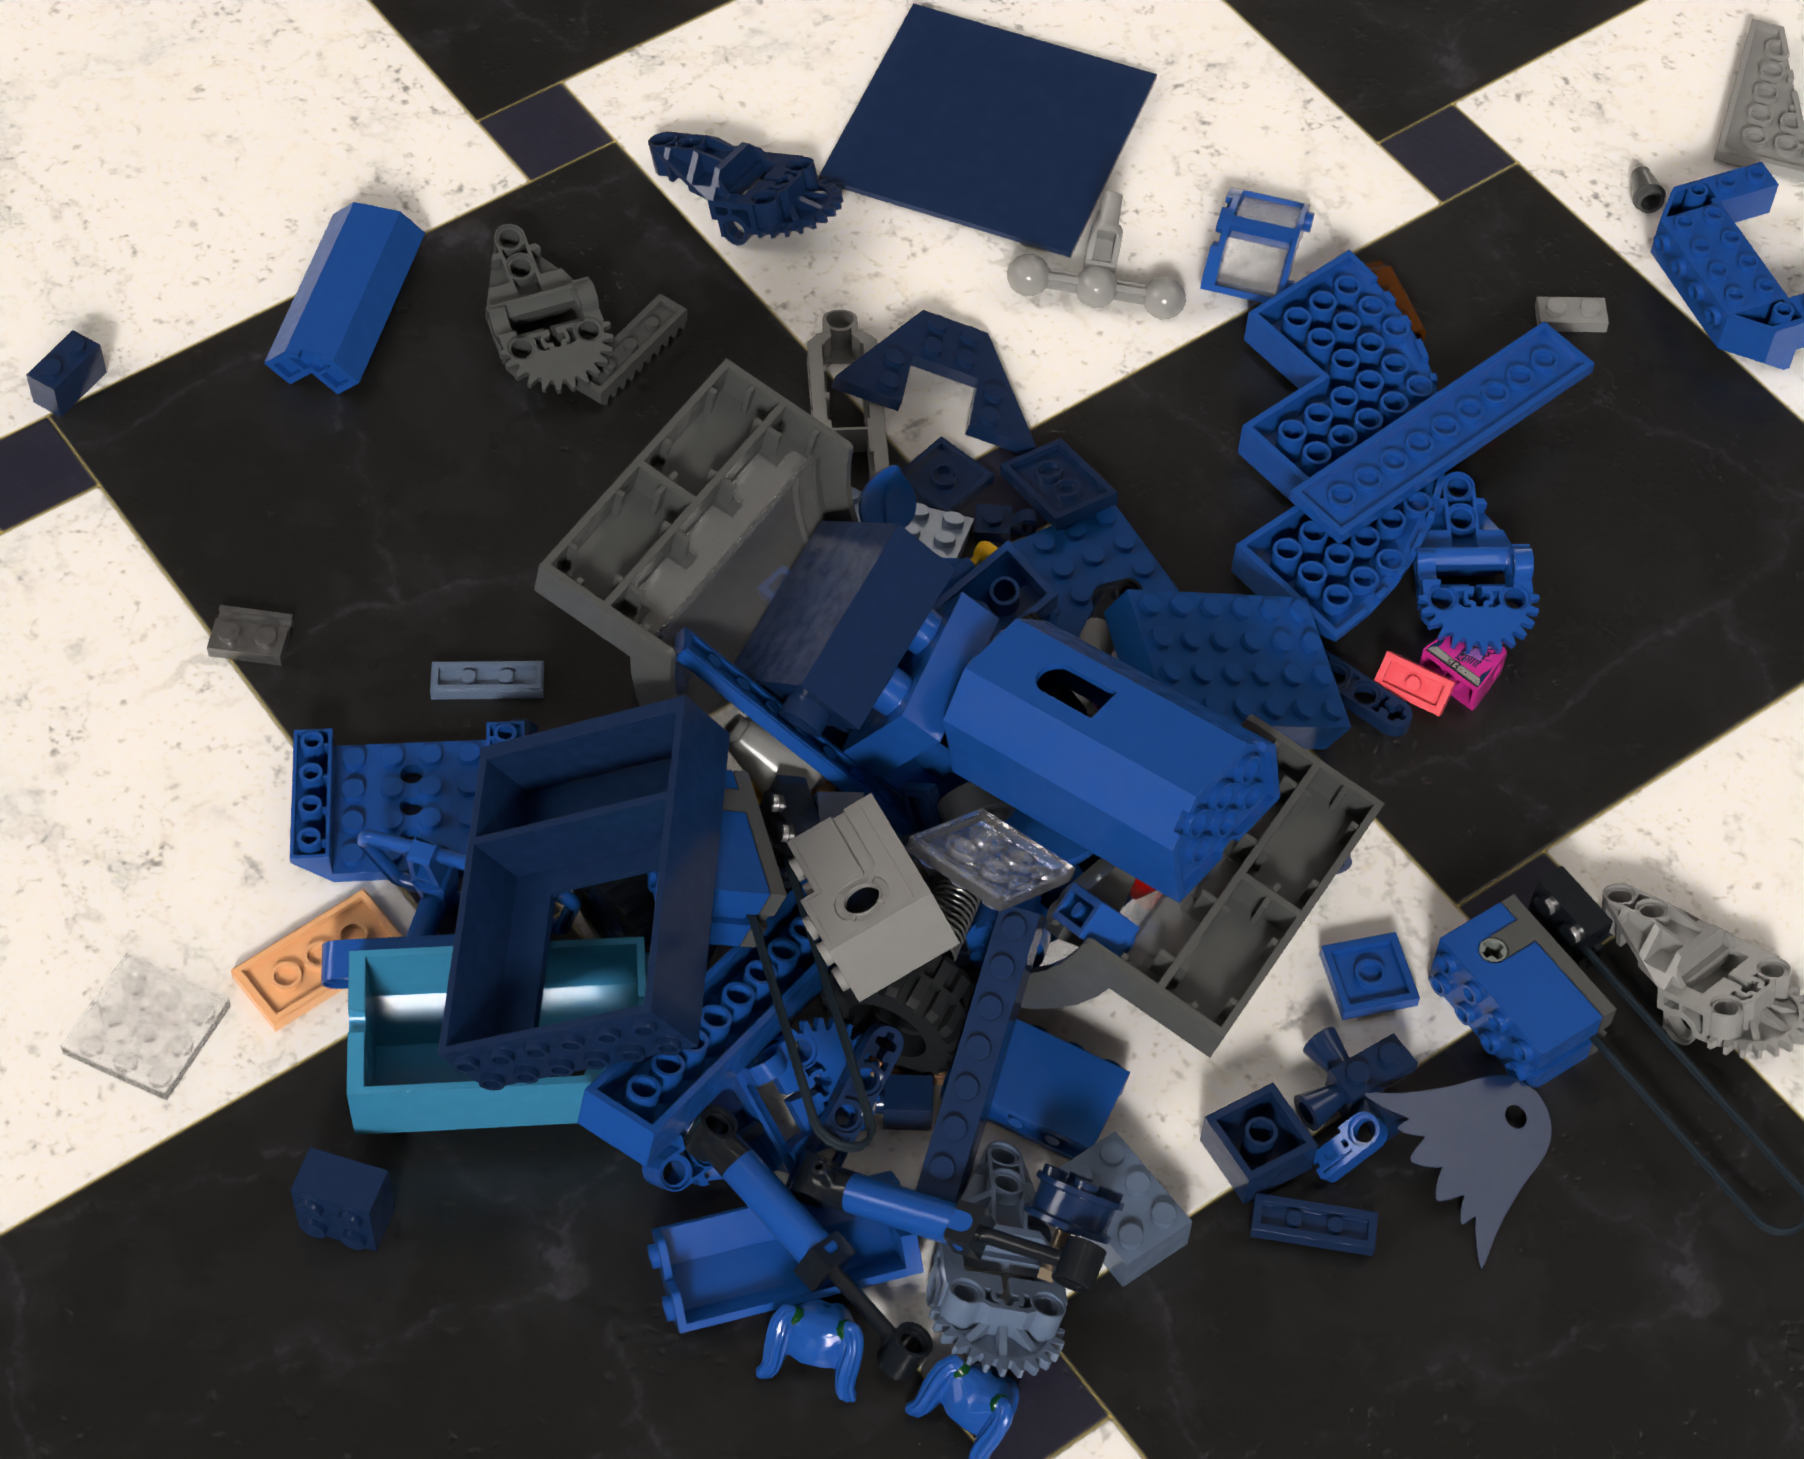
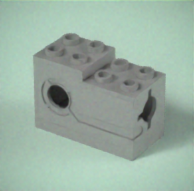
M872 793L844 808V812L835 818L829 817L787 842L794 855L792 859L788 860L791 868L800 882L806 878L808 880L807 883L802 885L807 896L800 900L808 916L801 920L813 940L821 937L822 941L816 944V947L828 967L836 963L837 967L831 971L843 992L851 988L859 1002L960 944L932 892Z

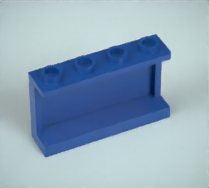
M1017 1019L987 1120L1071 1160L1096 1144L1119 1096H1121L1126 1086L1130 1072L1123 1069L1113 1060L1102 1059L1087 1052L1081 1045L1075 1042H1066L1051 1035L1045 1028L1039 1025H1030ZM952 1068L949 1069L940 1093V1098L942 1099Z

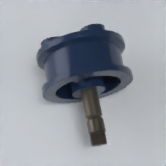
M1045 1163L1043 1170L1038 1169L1036 1176L1041 1181L1032 1203H1025L1023 1210L1056 1228L1049 1247L1060 1249L1064 1246L1067 1237L1071 1235L1082 1236L1096 1242L1109 1244L1111 1237L1107 1234V1230L1115 1210H1123L1125 1204L1121 1201L1124 1194L1102 1185L1098 1187L1092 1184V1179L1070 1171L1068 1175V1172ZM1042 1262L1037 1278L1053 1283L1051 1275L1054 1266Z

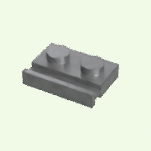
M220 605L219 615L215 619L207 645L208 656L282 666L290 639V630L294 626L293 614Z

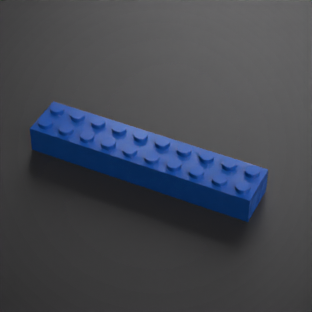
M807 878L800 882L801 887L808 882ZM802 887V890H803V893H804V897H806L807 894L805 893V891H804V889H803V887ZM793 889L787 894L775 916H768L766 919L768 927L763 934L789 1023L823 988ZM733 946L706 972L698 1047L680 1050V1053L676 1055L661 1054L646 1057L641 1062H621L609 1065L584 1090L577 1123L647 1167L782 1031L757 947ZM836 963L830 965L829 967L827 966L829 975Z

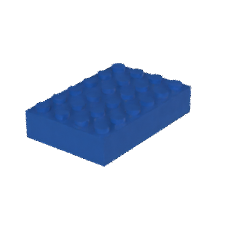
M1127 589L1103 612L1118 660L1239 725L1249 715H1255L1304 749H1327L1351 729L1307 597Z

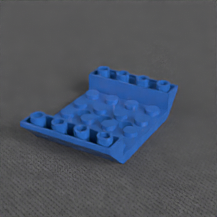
M525 721L486 722V740L341 746L335 745L333 728L294 730L290 863L332 882L388 880L357 845V836L364 830H375L403 838L417 837L444 845L450 850L467 854L482 747L525 736ZM411 773L422 776L420 781L412 784L402 780ZM409 805H418L422 808L416 815H406L402 812ZM382 849L400 870L410 874L407 863L408 855ZM458 869L459 877H463L464 871Z

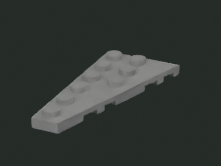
M1752 19L1714 160L1742 167L1763 162L1771 174L1804 182V121L1798 92L1794 90L1793 82L1795 78L1793 70H1790L1788 58L1790 53L1783 26Z

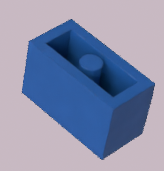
M1075 882L1051 916L1085 941L1087 938H1092L1119 957L1132 948L1136 940V933L1140 929L1134 922Z

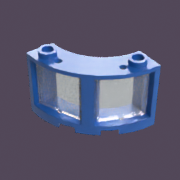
M1231 187L1226 195L1225 202L1227 207H1222L1215 231L1221 233L1219 242L1213 241L1210 246L1200 289L1264 303L1295 283V281L1289 280L1293 263L1304 232L1310 233L1315 213L1309 212L1310 204Z

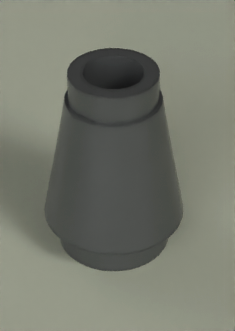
M1640 166L1635 168L1631 173L1633 205L1644 213L1658 211L1663 206L1666 197L1664 188L1648 167Z

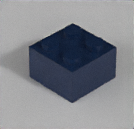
M1274 1083L1205 1116L1200 1137L1201 1143L1243 1203L1254 1199L1256 1193L1264 1194L1312 1169L1318 1144Z
M312 1147L309 1148L290 1189L299 1228L315 1238L327 1236L340 1240L345 1246L354 1250L366 1248L377 1252L396 1209L388 1170Z

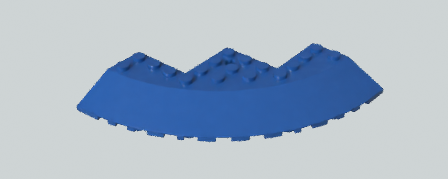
M1350 250L1248 313L1244 341L1293 383L1298 390L1242 425L1237 453L1288 499L1293 488L1438 392L1437 375L1432 373L1428 363L1429 356L1422 339H1417L1411 329L1412 323L1407 314L1403 315L1395 305L1396 299L1389 290L1385 292L1377 283L1378 277ZM1442 474L1341 544H1338L1295 505L1236 544L1231 572L1256 595L1307 597L1319 635L1336 642L1374 611L1397 586L1415 560L1416 548L1422 547L1434 521L1445 474Z

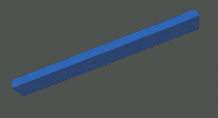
M684 627L675 635L674 651L676 652L677 661L843 792H864V797L872 793L894 831L899 832L903 836L913 832V824L910 821L904 801L868 773L823 735L820 737L809 735L787 722L779 714V710L783 705L779 700L689 628Z

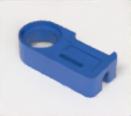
M1365 1111L1358 1112L1338 1126L1340 1133L1321 1146L1316 1152L1313 1164L1318 1166L1316 1172L1321 1179L1331 1183L1336 1182L1384 1145L1387 1140L1388 1129L1386 1123L1380 1117ZM1372 1121L1376 1129L1375 1135L1370 1141L1363 1143L1358 1137V1130L1364 1122Z

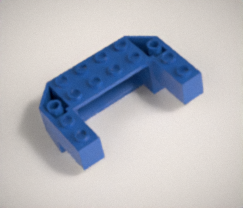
M1758 162L1673 187L1654 236L1651 254L1718 349L1782 370L1790 368L1796 350L1804 348V293L1788 298L1735 224L1736 222L1769 213L1779 184L1763 162Z

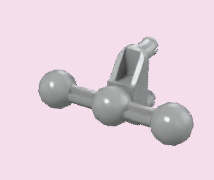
M1103 192L1101 207L1097 212L1096 222L1091 226L1086 243L1083 270L1080 273L1051 269L1043 258L1033 253L1022 254L1016 257L1010 263L1007 270V280L1010 287L1016 293L1025 297L1038 295L1047 288L1076 293L1078 299L1091 308H1102L1109 305L1113 300L1141 304L1145 306L1146 311L1151 316L1160 320L1171 319L1177 316L1183 310L1186 303V293L1182 285L1171 277H1158L1151 280L1148 285L1116 279L1114 274L1117 268L1123 236V229L1119 225L1123 195L1117 192Z

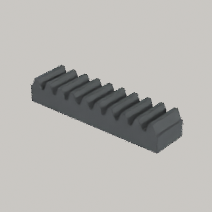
M659 294L613 338V342L607 344L613 348L612 355H602L608 360L607 368L596 366L600 370V377L596 378L587 374L589 385L584 386L576 380V390L599 404L606 406L609 396L613 398L616 396L618 387L623 390L626 380L632 381L635 371L641 372L644 362L649 364L652 354L658 355L661 345L664 347L668 345L669 337L674 339L678 329L682 331L685 329L686 321L688 320L687 309Z

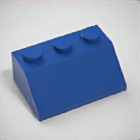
M1008 540L940 596L932 609L936 610L961 592L965 593L999 618L987 644L988 646L994 640L997 633L1005 630L1016 618H1022L1025 615L1036 612L1044 619L1057 608L1058 594Z

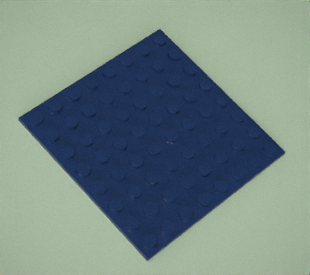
M913 3L818 176V181L827 178L828 183L835 182L837 187L1071 258L1153 88L1157 74Z

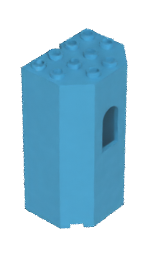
M644 937L550 941L539 1027L644 1005L650 952H645ZM453 946L349 951L347 1099L355 1135L577 1123L584 1090L605 1069H586L584 1075L546 1077L538 1079L536 1083H516L506 1085L501 1090H487L480 1087L478 1082L466 1074L456 1071L454 1066L438 1056Z

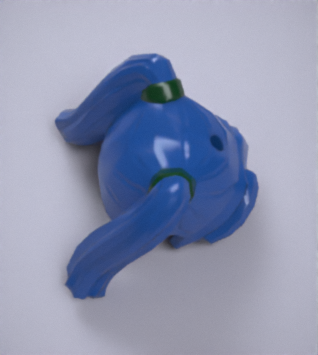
M816 1299L799 1306L783 1304L770 1318L765 1336L763 1359L761 1364L756 1367V1376L759 1379L772 1378L781 1369L786 1356L789 1355L803 1364L818 1368L835 1369V1391L838 1398L847 1403H854L857 1395L855 1389L856 1378L864 1350V1336L861 1326L854 1322L850 1310L840 1303L830 1304L821 1299Z
M949 1355L939 1360L931 1369L915 1399L906 1404L905 1412L919 1418L929 1414L941 1403L945 1412L952 1420L966 1431L977 1436L970 1449L968 1459H989L1012 1424L1019 1403V1388L1016 1381L1011 1377H1000L995 1366H991L989 1371L985 1373L982 1372L981 1363H974L969 1366L966 1364V1360L958 1355Z

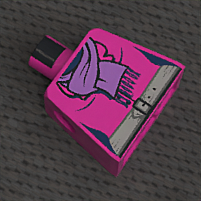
M1451 636L1441 641L1435 640L1423 649L1419 664L1456 681L1457 683L1451 696L1473 711L1500 675L1507 656V650L1502 646L1501 653L1496 654L1493 648L1488 645L1486 655L1481 656L1478 646L1474 645L1470 654H1465L1463 642L1455 649L1450 648Z

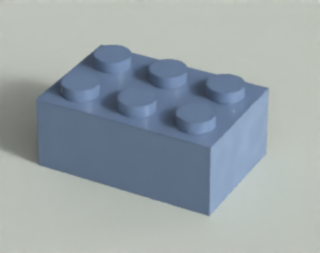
M1116 1131L1059 1167L1068 1172V1175L1070 1171L1092 1179V1184L1098 1187L1102 1185L1124 1194L1121 1201L1125 1204L1123 1210H1115L1107 1230V1234L1111 1237L1110 1243L1103 1244L1087 1239L1099 1245L1107 1252L1103 1264L1122 1287L1188 1244L1192 1220Z

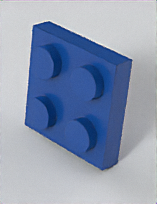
M1396 932L1321 946L1319 955L1342 1020L1418 1006L1420 997Z

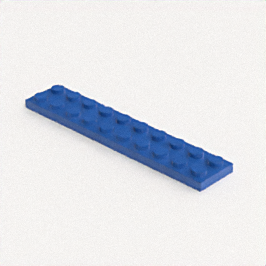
M1544 321L1290 491L1289 500L1338 544H1341L1592 373L1595 363Z

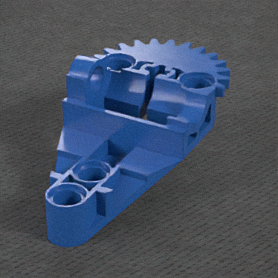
M1455 471L1445 476L1434 521L1422 547L1416 548L1413 571L1417 610H1420L1421 620L1427 625L1428 630L1441 628L1437 638L1439 641L1448 636L1452 637L1450 648L1455 649L1463 642L1465 654H1470L1473 646L1476 645L1481 656H1485L1488 645H1490L1496 654H1500L1502 642L1512 649L1516 645L1513 636L1521 640L1526 638L1527 633L1523 628L1532 629L1535 622L1529 617H1537L1539 609L1531 605L1538 603L1540 599L1538 594H1533V551L1530 548V544H1511L1504 530H1499L1484 513L1487 502L1484 498H1476L1473 479L1464 472ZM1450 492H1456L1461 496H1454ZM1453 523H1459L1465 528H1458ZM1502 573L1505 577V584H1476L1474 588V586H1469V584H1441V579H1437V576H1493ZM1506 602L1514 603L1518 608H1512ZM1433 603H1440L1444 605L1445 608H1437L1433 605Z
M815 1017L812 1028L807 1020H800L799 1031H795L793 1028L791 1030L794 1040L798 1045L797 1050L818 1118H820L847 1067V1061L833 1018L829 1019L825 1027L824 1019L822 1017ZM845 1023L853 1052H855L864 1034L857 1032L851 1037L853 1025ZM782 1031L709 1104L723 1106L732 1112L737 1119L738 1130L754 1120L762 1124L763 1134L748 1144L772 1171L779 1170L790 1174L813 1132ZM872 1061L877 1066H880L879 1061ZM862 1068L859 1071L866 1089L873 1083L874 1077L870 1074L872 1069ZM773 1081L780 1094H791L784 1099V1102L799 1127V1132L785 1141L755 1086L759 1087L762 1084ZM846 1104L837 1109L835 1113L837 1125L844 1126L852 1122L855 1116L853 1106ZM694 1120L647 1167L642 1165L643 1176L649 1184L671 1192H678L690 1184L702 1187L710 1185L708 1181L723 1179L709 1162L695 1159L685 1148L684 1135ZM863 1125L861 1131L866 1129L865 1125ZM822 1142L817 1147L815 1153L833 1148ZM671 1162V1173L664 1179V1167Z

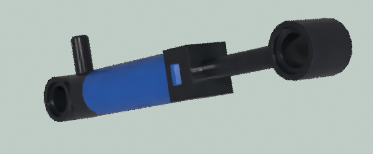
M708 1105L697 1116L684 1135L683 1141L688 1153L695 1159L709 1162L798 1262L793 1271L812 1293L831 1280L883 1339L882 1346L878 1350L876 1357L881 1370L888 1377L895 1380L910 1378L932 1352L933 1342L928 1331L914 1322H904L895 1328L844 1271L843 1268L856 1253L854 1248L838 1231L829 1235L748 1144L763 1134L762 1124L754 1120L738 1130L737 1119L732 1112L720 1105Z
M815 1153L804 1154L789 1188L794 1196L806 1205L819 1209H825L826 1207L834 1208L948 1245L954 1253L978 1261L981 1260L986 1245H990L1052 1265L1054 1270L1051 1277L1056 1283L1082 1294H1090L1107 1255V1252L1099 1245L1077 1236H1068L1064 1246L1056 1249L994 1229L996 1222L986 1207L961 1199L958 1200L957 1204L840 1167L834 1161Z

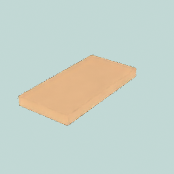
M363 888L231 970L232 978L276 1032L343 990L327 988L321 985L323 943L333 940L404 936Z

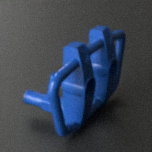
M375 830L360 832L356 839L357 845L391 883L417 893L421 898L406 937L437 935L445 916L450 917L454 906L459 907L461 891H459L458 869L464 871L466 854L417 837L411 840ZM382 849L408 855L407 863L410 874L400 870ZM572 891L559 893L555 898V902L564 905L559 918H553L551 929L553 934L562 935L568 933L579 913L581 901Z

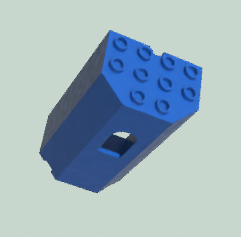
M1016 618L1005 630L998 632L994 640L980 654L973 656L963 670L943 719L952 769L955 774L1178 903L1223 858V852L1227 844L1231 840L1238 842L1280 798L1276 744L1045 620ZM1057 682L1102 708L1090 718L1046 694L1045 691Z

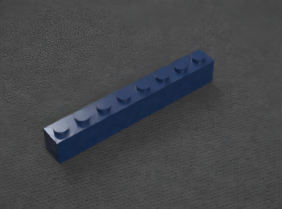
M1004 903L1000 904L915 1191L957 1204L968 1185L1047 917Z

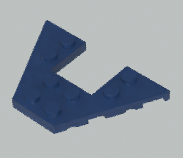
M925 310L919 312L837 374L831 388L898 411L903 401L911 365L974 388L965 435L1022 455L1036 449V444L989 334L973 326H968Z

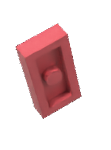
M1387 651L1374 679L1376 683L1397 697L1437 716L1442 715L1457 683L1392 651Z

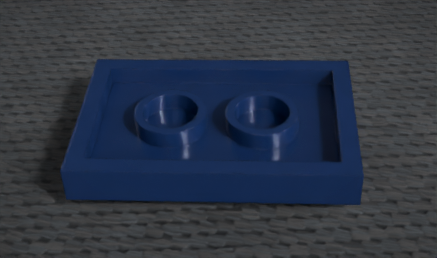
M1061 438L1000 464L1001 476L1056 530L1118 504L1117 491Z

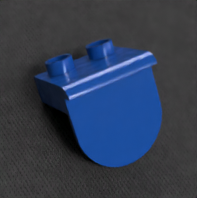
M963 592L936 610L931 609L859 730L851 729L841 751L899 795H901L899 788L908 781L937 784L941 798L951 790L969 782L953 772L943 719L964 668L973 656L980 654L986 648L999 618Z

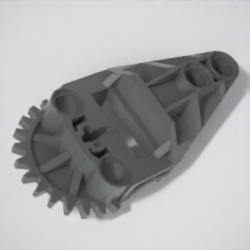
M515 224L500 226L494 234V252L491 260V275L485 318L502 364H505V369L515 376L517 381L528 376L527 387L530 389L538 381L541 382L543 393H546L550 384L554 385L557 394H561L563 384H567L572 392L576 391V380L584 386H588L589 379L587 374L599 378L600 370L596 366L607 368L608 360L602 355H612L613 348L606 344L613 342L614 338L613 334L604 333L611 329L610 321H604L593 282L589 279V276L573 280L562 268L558 269L541 257V247L537 243L529 245L524 230ZM505 244H514L515 247H513V248H508V247H505V246H503V245H505ZM522 272V273H525L526 276H524V277H518V276H515L514 274H515V273ZM569 309L574 310L577 317L575 320L550 326V333L548 329L544 330L542 328L517 335L516 331L512 330V327L560 315ZM589 334L595 338L587 340L581 336ZM550 335L553 340V343H549ZM517 353H525L528 355V357L518 358L514 355Z

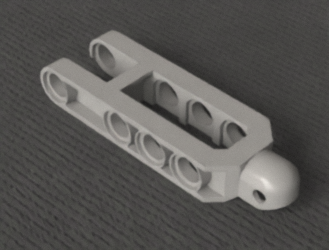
M832 310L823 315L822 332L816 334L807 342V372L811 416L850 441L854 447L853 452H867L869 477L871 479L879 471L889 466L884 406L862 399L865 427L832 428V420H829L830 397L829 392H827V367L831 364L853 363L878 343L877 339L867 332L858 330L856 314L847 310Z

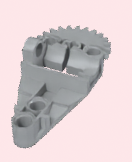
M1615 883L1604 888L1602 910L1613 921L1609 933L1616 936V943L1620 947L1626 942L1628 943L1638 960V967L1658 987L1657 1008L1663 1010L1662 1028L1666 1029L1668 1035L1675 1042L1681 1045H1690L1693 1041L1699 1039L1707 1043V1048L1710 1050L1715 1047H1723L1724 1055H1728L1732 1050L1736 1049L1740 1058H1745L1748 1051H1752L1757 1059H1762L1764 1050H1767L1776 1057L1779 1056V1047L1791 1052L1793 1051L1794 1043L1804 1044V995H1800V987L1798 986L1789 988L1791 966L1788 962L1776 954L1734 936L1714 924L1705 922L1685 910L1629 884ZM1720 966L1721 970L1724 971L1727 968H1735L1728 974V979L1723 977L1703 994L1693 989ZM1682 1019L1687 1022L1691 1030L1684 1025Z

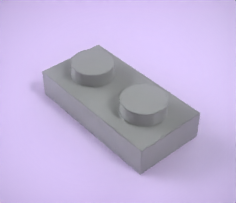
M1536 298L1535 313L1537 326L1545 321L1557 332H1607L1609 321L1605 298Z

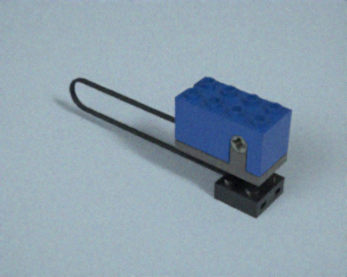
M726 770L709 944L757 947L809 1123L814 1133L826 1145L835 1150L848 1153L861 1151L869 1146L876 1133L875 1118L826 963L816 947L819 941L818 939L813 940L805 927L867 1125V1136L860 1142H846L832 1136L822 1126L817 1116L763 938V934L768 927L766 919L768 916H775L787 896L785 889H793L801 918L808 916L800 901L805 898L800 881L788 862L794 855L787 844L789 840L820 823L806 777L777 774L770 788L764 792L759 805L749 772ZM659 870L647 873L648 888L653 893L655 901Z
M1563 866L1538 879L1528 909L1513 894L1501 903L1499 902L1440 938L1428 977L1431 987L1437 995L1444 997L1454 1008L1460 1022L1469 1026L1474 1031L1485 1051L1491 1055L1494 1054L1505 1067L1508 1076L1527 1083L1535 1090L1599 1050L1756 1227L1774 1236H1790L1804 1228V1216L1798 1224L1790 1227H1776L1767 1224L1758 1217L1604 1043L1607 1034L1604 1029L1611 1024L1616 1008L1583 972L1593 965L1791 1184L1804 1203L1803 1184L1599 959L1604 947L1601 941L1608 937L1613 921Z

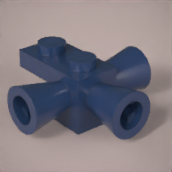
M1334 1027L1325 1028L1315 1034L1305 1044L1303 1053L1324 1069L1328 1076L1324 1087L1295 1095L1294 1105L1303 1123L1310 1130L1317 1131L1337 1112L1346 1121L1354 1114L1365 1111L1380 1117L1386 1123L1388 1129L1386 1142L1400 1132L1397 1127L1407 1121V1118L1376 1104L1367 1098L1364 1093H1383V1089L1415 1072L1418 1062L1394 1033L1352 1057H1349ZM1366 1121L1364 1123L1373 1138L1376 1131L1375 1125L1372 1121Z

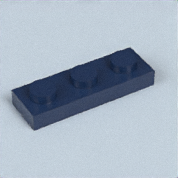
M1256 1193L1253 1203L1250 1237L1373 1256L1376 1243L1378 1212Z

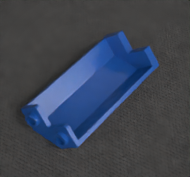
M353 202L334 213L264 364L290 385L311 373L336 394H340L357 385L362 378L425 232L401 211Z
M891 1170L870 1175L871 1177L901 1186L900 1181ZM802 1203L829 1235L838 1231L856 1251L855 1255L843 1269L860 1288L924 1272L917 1235L834 1208L826 1207L825 1209H819ZM748 1206L651 1229L654 1243L647 1245L652 1269L659 1268L667 1295L661 1297L667 1322L674 1320L680 1334L776 1310L783 1304L796 1305L841 1293L831 1280L812 1293L793 1271L798 1262Z

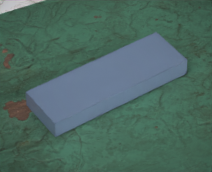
M544 661L432 662L431 700L544 699Z

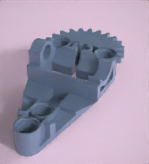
M1004 1141L990 1142L961 1200L986 1207L996 1222L994 1226L996 1230L1049 1246L1052 1234L1048 1223L1023 1210L1025 1203H1032L1036 1191L1022 1154L1010 1143ZM939 1243L933 1257L934 1264L928 1277L926 1303L928 1307H932L929 1318L935 1320L932 1326L933 1331L943 1332L940 1342L942 1344H955L951 1354L959 1355L966 1353L968 1355L966 1364L970 1366L976 1361H980L982 1372L985 1373L989 1371L991 1366H995L1000 1377H1005L1008 1369L1017 1378H1022L1025 1370L1032 1376H1035L1039 1368L1047 1371L1052 1362L1056 1363L1065 1343L1062 1340L1065 1329L1060 1328V1324L1065 1315L1068 1301L1065 1287L1059 1285L1054 1280L1053 1283L1037 1278L1042 1262L990 1245H986L981 1260L978 1261L954 1253L948 1245ZM964 1266L1032 1277L1033 1281L1009 1277L1004 1288L1003 1299H1001L1003 1286L1000 1275L965 1270Z

